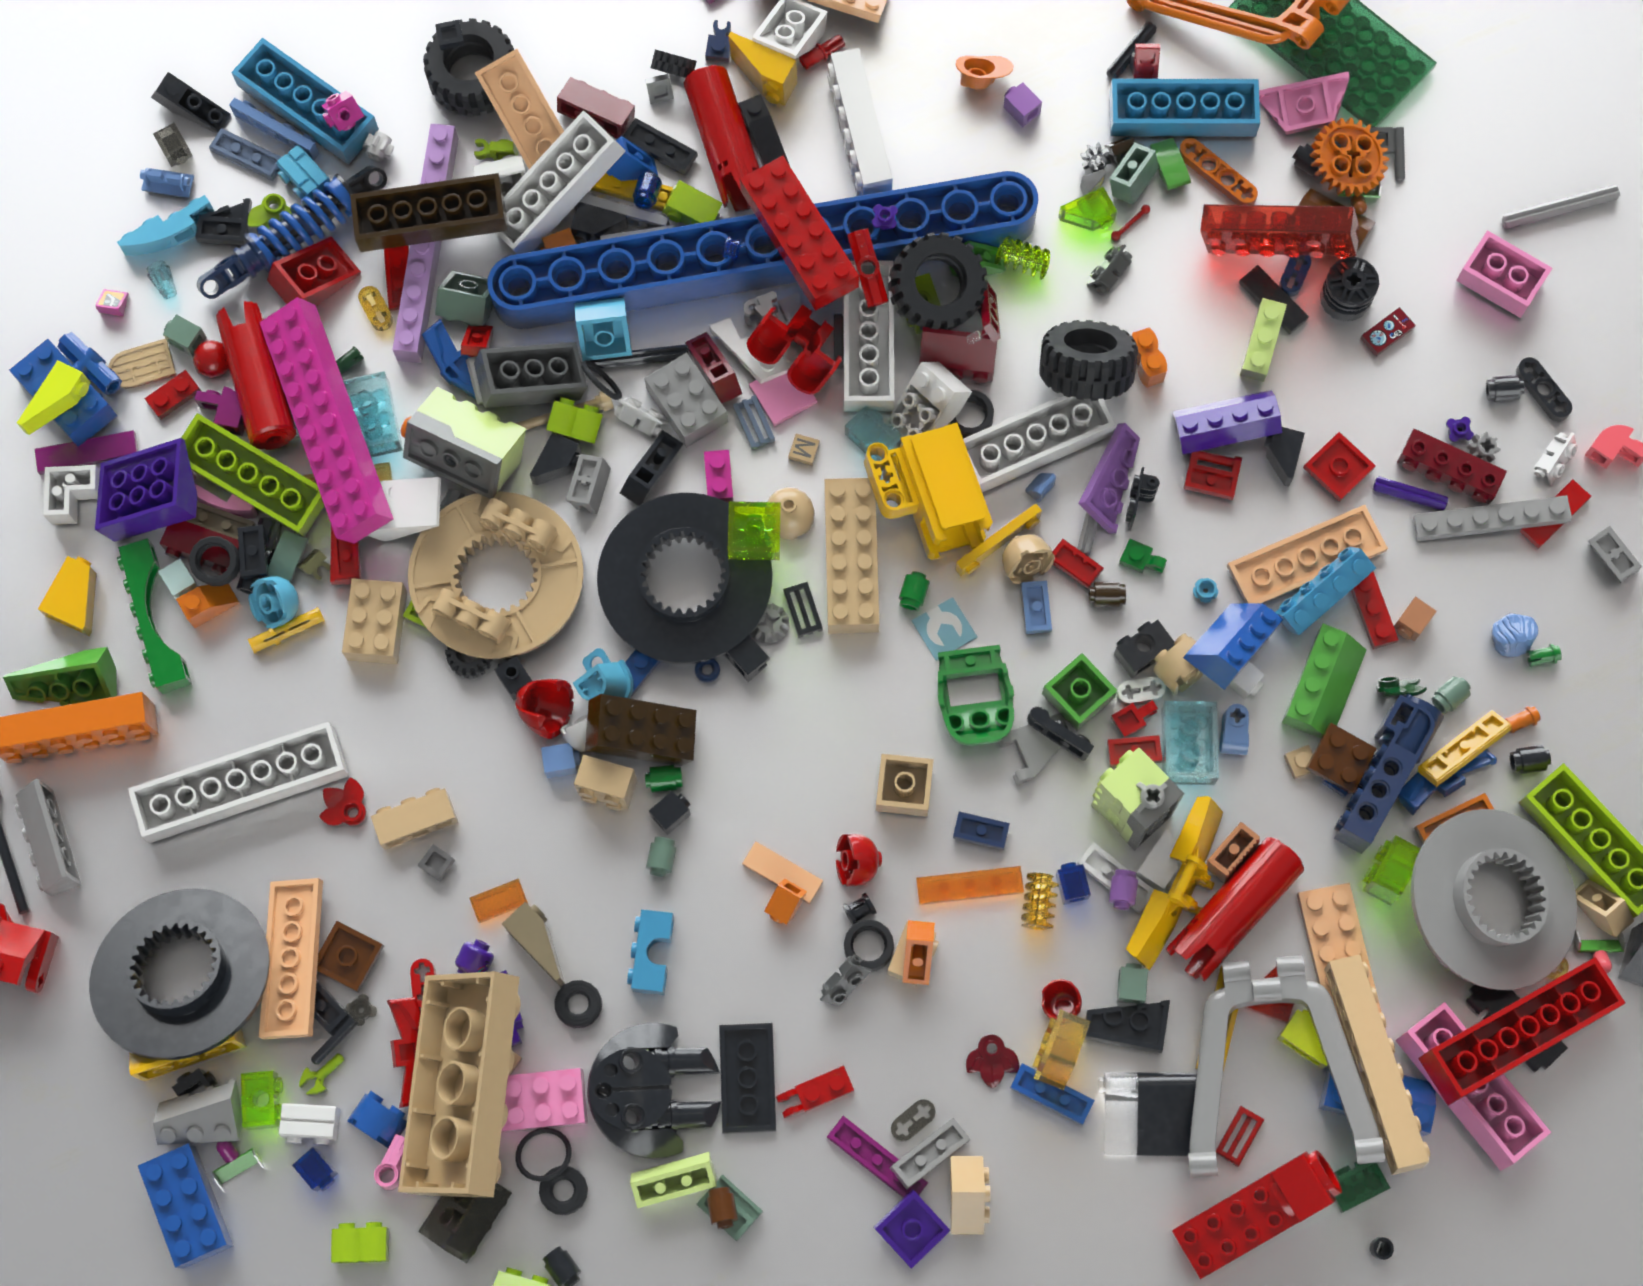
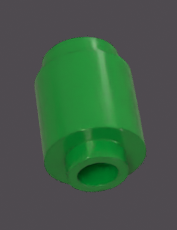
M913 571L911 574L905 575L899 595V605L911 611H919L920 606H923L930 584L925 574Z
M674 765L649 767L650 772L645 773L646 788H651L652 793L677 791L676 788L683 787L681 767H675Z

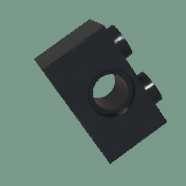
M1159 620L1152 624L1150 621L1144 623L1137 629V634L1131 638L1127 635L1116 643L1117 647L1114 655L1131 678H1134L1156 663L1154 659L1162 650L1166 649L1169 651L1174 646V640ZM1141 642L1146 643L1150 650L1146 652L1140 651L1137 644Z

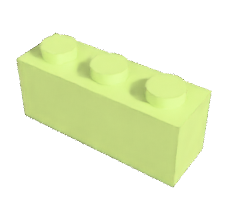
M1262 298L1240 376L1264 382L1268 374L1287 304Z
M710 1152L631 1173L630 1184L637 1208L717 1187V1178Z

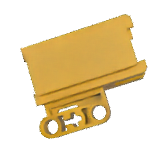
M958 423L901 437L899 448L888 450L887 446L879 442L873 443L867 448L864 466L881 514L888 519L912 514L927 558L935 560L940 558L939 553L968 545L971 546V549H974L985 540L984 529H987L988 532L993 521ZM871 455H879L882 460L875 461L871 458ZM887 501H895L898 506L890 507Z

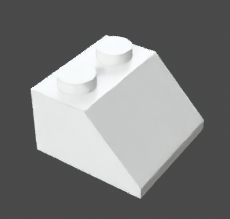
M521 154L516 156L507 155L497 161H484L477 166H473L475 176L499 173L504 196L526 173Z

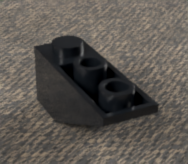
M167 72L150 97L171 112L215 133L219 132L231 115V113L170 72Z

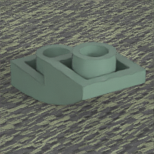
M284 530L269 564L268 576L265 577L279 576L292 583L309 538Z

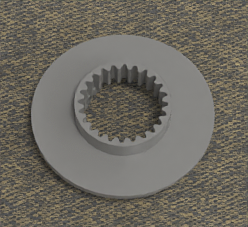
M1479 809L1461 813L1445 821L1429 835L1422 845L1415 860L1411 878L1412 908L1423 940L1436 959L1445 968H1448L1465 981L1493 990H1515L1531 986L1547 977L1557 968L1567 954L1574 937L1577 922V898L1574 883L1565 860L1552 841L1542 831L1514 814L1494 809ZM1488 862L1504 866L1512 865L1513 872H1520L1519 880L1527 882L1524 889L1529 890L1531 893L1527 896V900L1532 902V905L1527 907L1531 915L1525 917L1528 923L1520 926L1522 930L1507 936L1504 933L1496 935L1494 929L1487 931L1486 923L1479 924V915H1473L1475 906L1468 903L1472 899V896L1467 894V890L1472 889L1468 881L1474 879L1472 872L1478 871L1479 865Z

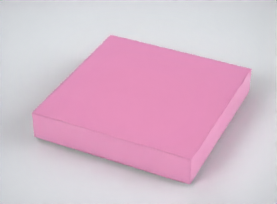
M787 373L762 384L757 380L749 383V388L756 395L759 404L774 427L817 404V399L813 394L802 393L790 383Z

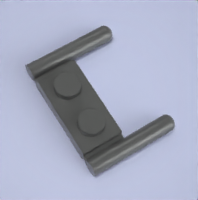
M1371 127V133L1378 131L1377 140H1385L1380 145L1381 148H1388V151L1384 154L1395 153V179L1403 181L1405 179L1404 127ZM1335 141V144L1341 148L1340 144ZM1358 144V146H1359L1362 150H1364L1363 146L1360 145V144ZM1335 164L1336 169L1341 171L1340 167Z

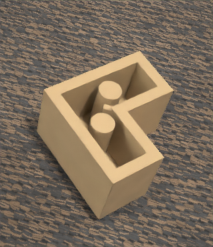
M950 1156L951 1234L984 1235V1223L990 1222L989 1206H985V1202H990V1185H985L989 1184V1167H984L983 1156Z

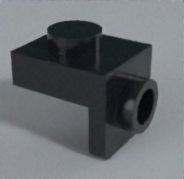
M198 1068L192 1073L189 1071L182 1074L176 1080L177 1084L172 1086V1089L177 1096L193 1093L202 1085L205 1088L213 1085L215 1088L218 1081L210 1071L205 1072Z

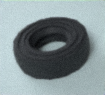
M574 980L564 984L557 992L554 1000L555 1012L565 1025L572 1028H585L593 1024L599 1017L602 1010V998L598 989L591 983L583 980ZM576 994H582L588 999V1008L582 1014H574L568 1008L569 999Z
M561 1166L552 1168L545 1175L552 1174L553 1172L557 1171ZM567 1166L564 1172L556 1178L540 1182L539 1196L541 1202L547 1210L556 1215L575 1213L583 1206L587 1198L588 1187L586 1180L578 1170L571 1166ZM568 1180L572 1183L574 1192L569 1200L559 1201L554 1197L553 1187L558 1181Z

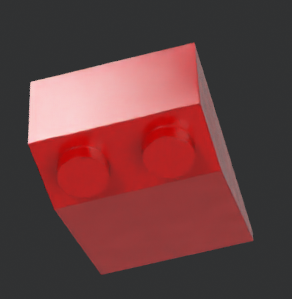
M330 236L273 262L267 281L286 304L298 297L317 307L358 277L361 271L333 237Z

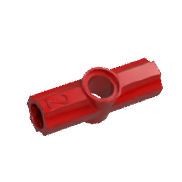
M868 228L847 234L867 308L889 302ZM865 262H870L873 264L875 271L872 274H865L861 270V265Z

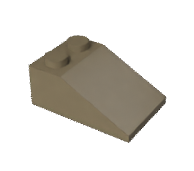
M524 902L502 925L561 988L565 981L550 931L545 924L548 919L535 904L530 907Z

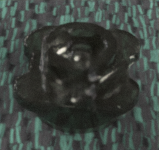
M365 994L359 995L358 999L348 1003L345 1008L358 1022L357 1026L364 1025L368 1018L375 1017L377 1014V1008L370 1004L369 997ZM360 1008L364 1009L362 1013L359 1012Z

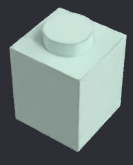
M180 558L158 571L175 599L198 587L189 569Z

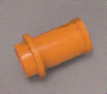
M1527 706L1524 711L1509 718L1507 717L1505 720L1511 724L1510 733L1513 734L1531 724L1533 726L1537 725L1541 717L1534 706L1531 708Z

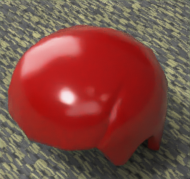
M207 340L195 349L193 364L198 374L213 378L222 376L229 370L221 342Z
M1064 979L1053 980L1042 990V1009L1051 1021L1057 1023L1069 1022L1074 1020L1080 1013L1082 998L1079 990L1071 981Z

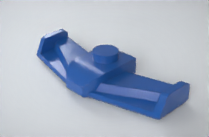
M439 319L421 335L441 371V376L449 385H455L476 399L466 360L472 357L461 355V350H456L441 319Z
M1486 749L1438 787L1417 772L1401 789L1398 795L1399 801L1411 815H1414L1436 790L1444 797L1450 795L1466 785V778L1462 774L1487 765H1494L1497 763V758Z

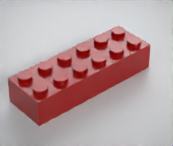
M784 156L740 178L741 193L815 311L859 288V274Z

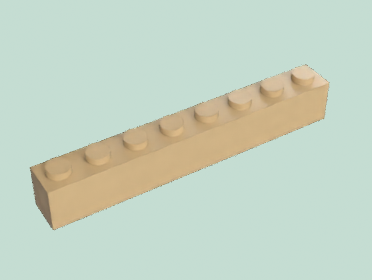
M1360 954L1329 961L1324 971L1357 1071L1378 1127L1379 1137L1383 1139L1384 1153L1391 1174L1395 1175L1423 1168L1429 1162L1430 1150L1420 1135L1421 1123L1419 1118L1413 1114L1411 1108L1413 1103L1412 1096L1408 1089L1405 1090L1402 1081L1404 1079L1401 1065L1396 1063L1394 1057L1395 1046L1392 1039L1388 1038L1385 1030V1016L1382 1012L1379 1013L1376 1004L1378 1002L1377 992L1374 987L1370 986L1368 980V966L1366 962H1362Z

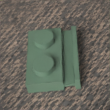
M722 1174L717 1181V1187L710 1188L709 1190L729 1187L730 1193H733L738 1220L733 1222V1227L724 1230L734 1240L738 1241L763 1211ZM707 1191L696 1205L710 1217L707 1204L709 1195Z

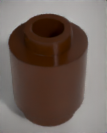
M720 1187L709 1190L707 1204L711 1225H717L719 1230L733 1227V1222L738 1220L734 1195L730 1193V1188Z

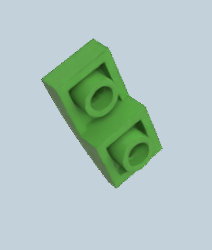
M1173 138L1150 145V149L1156 151L1159 175L1167 190L1191 183L1185 162Z

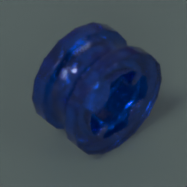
M727 237L723 258L731 257L732 260H737L741 239L733 240L732 237Z

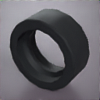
M971 390L972 393L966 402L976 403L983 408L985 418L982 424L973 428L964 427L957 422L956 417L948 424L958 423L963 439L989 428L993 424L994 408L992 402L984 393L978 390Z
M209 536L203 538L193 546L190 552L189 566L191 572L198 580L210 586L229 584L237 577L240 571L239 550L233 543L221 537ZM221 547L229 554L230 565L219 576H210L202 570L200 564L201 557L208 548Z
M871 919L861 920L852 925L846 933L844 940L845 956L848 958V956L855 954L853 943L859 933L868 930L877 932L884 940L885 947L882 955L874 961L862 960L860 963L862 967L877 971L885 967L892 957L894 950L893 936L889 929L881 922Z

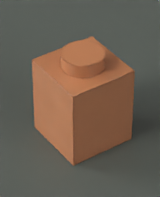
M1415 596L1394 625V628L1397 629V633L1401 637L1415 642L1437 611Z

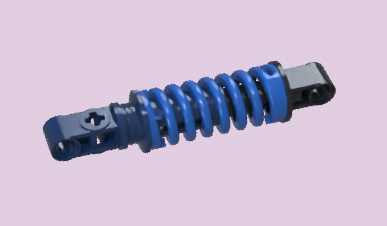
M367 166L346 181L338 173L335 174L332 181L323 184L324 193L319 189H315L312 192L313 200L305 196L301 199L302 207L296 203L290 206L291 214L282 211L279 214L280 221L275 218H271L268 221L269 229L264 225L257 228L259 236L256 233L244 234L246 241L244 246L234 248L232 256L225 258L198 278V291L208 299H215L227 290L242 283L247 277L255 278L256 274L263 269L269 273L273 262L280 260L282 256L291 255L290 251L293 249L296 252L302 250L301 244L303 242H306L308 246L313 245L312 236L315 234L319 239H323L325 234L321 229L322 225L325 224L329 231L333 232L336 230V227L331 219L336 217L340 224L344 225L347 220L342 212L345 211L348 218L352 216L350 194L377 191L385 187L387 183L385 171L376 166ZM377 171L379 174L378 182L370 184L369 175ZM208 280H214L216 283L215 289L212 292L204 291V284Z

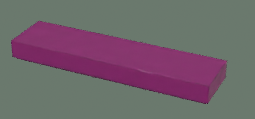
M132 430L89 438L79 447L74 442L36 448L37 472L39 475L45 474V467L95 465L137 452V437L135 431Z
M845 1116L841 1117L827 1135L831 1142L902 1198L912 1189L920 1195L928 1184L925 1179L921 1178L906 1190L890 1169L899 1159Z

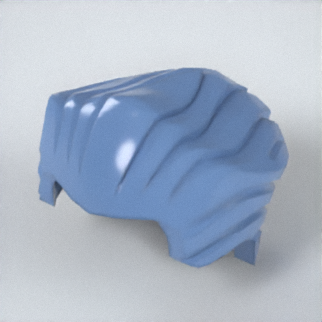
M1515 613L1505 615L1495 622L1492 627V639L1495 643V650L1500 655L1506 657H1517L1526 654V651L1530 650L1538 635V626L1532 617Z

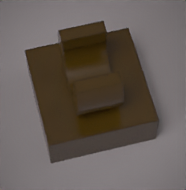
M1124 137L1104 146L1109 149V155L1114 156L1115 164L1119 165L1121 155L1127 154L1135 141L1134 138Z

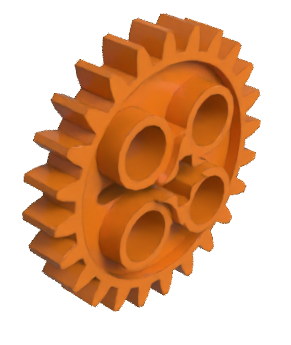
M1351 117L1346 123L1343 118H1340L1337 122L1333 120L1328 126L1325 125L1314 137L1316 141L1311 145L1314 151L1310 154V157L1316 160L1311 166L1318 167L1319 170L1315 173V176H1323L1321 184L1329 182V191L1336 187L1337 195L1345 190L1346 197H1349L1353 192L1358 197L1363 192L1367 194L1371 188L1374 189L1384 179L1383 173L1388 170V167L1384 164L1389 161V158L1383 156V154L1388 151V148H1381L1380 145L1385 140L1376 139L1378 131L1371 133L1370 124L1364 128L1362 127V120L1354 124ZM1335 141L1340 144L1341 148L1335 144ZM1358 144L1362 145L1363 148H1364V150H1362V149L1358 146ZM1335 164L1340 167L1341 171L1336 169ZM1358 167L1362 168L1364 173L1360 172Z

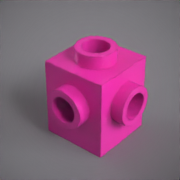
M348 91L331 95L326 99V103L322 105L325 111L322 115L330 128L334 126L338 131H347L356 125V121L364 117L353 95Z

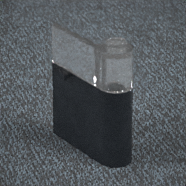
M1104 1072L1103 1077L1098 1078V1092L1104 1095L1105 1100L1104 1155L1188 1156V1153H1190L1197 1073Z

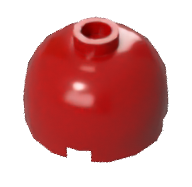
M843 834L839 838L836 852H841V861L836 860V869L841 884L859 886L870 882L876 875L878 867L882 864L881 852L877 850L873 841L864 835Z

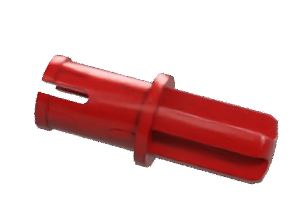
M836 35L822 44L817 43L815 48L801 55L799 61L803 68L808 70L822 60H828V56L845 46V41L841 35Z

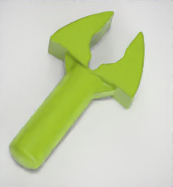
M340 1053L335 1054L318 1071H311L306 1067L300 1078L299 1087L305 1086L309 1080H315V1086L306 1093L307 1095H317L327 1091L328 1089L324 1086V1079L344 1062V1057Z

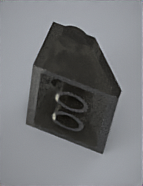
M496 1183L494 1197L441 1196L418 1232L467 1264L477 1251L486 1233L491 1229L496 1217L502 1208L505 1207L512 1192Z

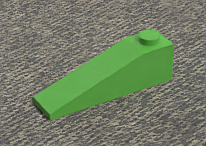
M108 647L80 651L6 674L3 677L12 699L38 703L53 701L60 702V705L64 706L117 696L116 666Z

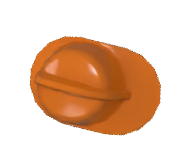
M965 55L959 57L955 63L956 68L961 72V86L976 90L986 89L996 78H1003L1009 75L1014 68L1010 60L1001 56Z

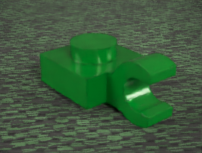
M1129 539L1119 564L1143 573L1145 567L1162 574L1167 560L1160 556L1151 555L1153 552L1152 547Z

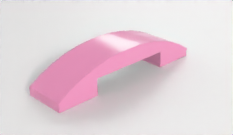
M195 484L197 501L247 519L258 516L255 508L239 497L232 494L226 502Z

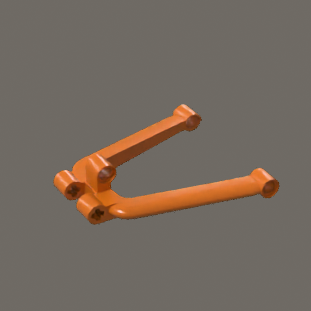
M1201 0L1126 1L1137 12L1147 9L1263 44H1278L1290 39L1300 48L1309 49L1324 32V26L1319 21V7H1323L1329 14L1338 15L1350 0H1295L1284 13L1276 18H1267Z

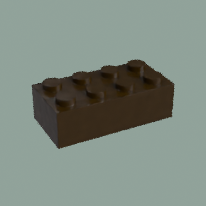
M599 694L588 702L585 751L682 766L694 761L697 710Z

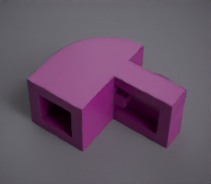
M224 386L222 394L214 390H206V392L197 390L194 400L201 409L216 412L213 423L229 432L232 431L235 435L243 436L245 425L236 392Z

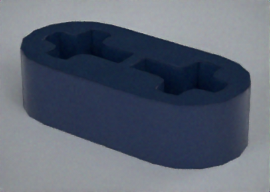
M1305 251L1292 253L1280 279L1279 286L1289 297L1299 293L1311 266V257ZM1301 259L1303 260V265H1301L1300 270L1297 271L1295 270V266L1297 264V261ZM1291 276L1296 278L1292 288H1288L1287 284Z

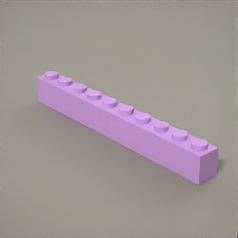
M430 123L420 184L452 180L459 140L455 126ZM442 241L410 245L392 349L397 361L422 363L425 341L421 334L428 328Z

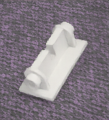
M632 397L618 400L623 406L616 408L614 414L618 416L617 418L631 426L635 425L637 419L641 420L637 429L650 437H658L662 432L660 425L668 424V421L662 418V413L652 408L649 411L642 408V403Z
M1564 433L1555 435L1546 449L1547 453L1553 456L1543 454L1535 466L1536 471L1534 474L1539 478L1546 476L1550 486H1552L1556 478L1559 479L1562 476L1565 464L1577 452L1578 446L1576 445L1574 433H1571L1569 437Z

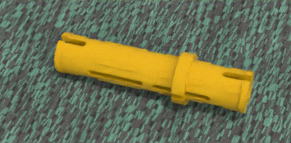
M316 607L293 618L280 627L268 628L269 630L249 638L248 642L255 654L273 644L277 646L281 644L282 640L325 620L319 607Z

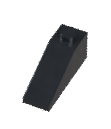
M760 94L739 102V108L749 138L762 165L764 166L781 156H784L788 162L762 95Z
M662 430L628 476L620 494L638 506L643 504L684 443Z

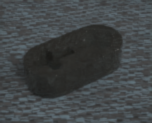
M925 1099L919 1100L898 1116L891 1125L893 1138L899 1142H907L931 1123L936 1113L933 1103ZM920 1105L923 1108L928 1106L930 1108L928 1112L930 1117L926 1119L923 1116L915 1121L913 1117L919 1112L917 1107ZM909 1121L913 1123L907 1130L909 1135L896 1134L898 1123L902 1125Z

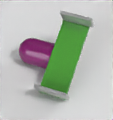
M231 1141L217 1142L216 1149L226 1164L214 1170L212 1175L222 1192H224L222 1185L224 1182L257 1163L260 1164L262 1169L264 1168L263 1162L254 1148L238 1156L239 1152Z

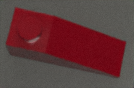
M707 332L685 342L702 376L722 404L742 394L734 370Z

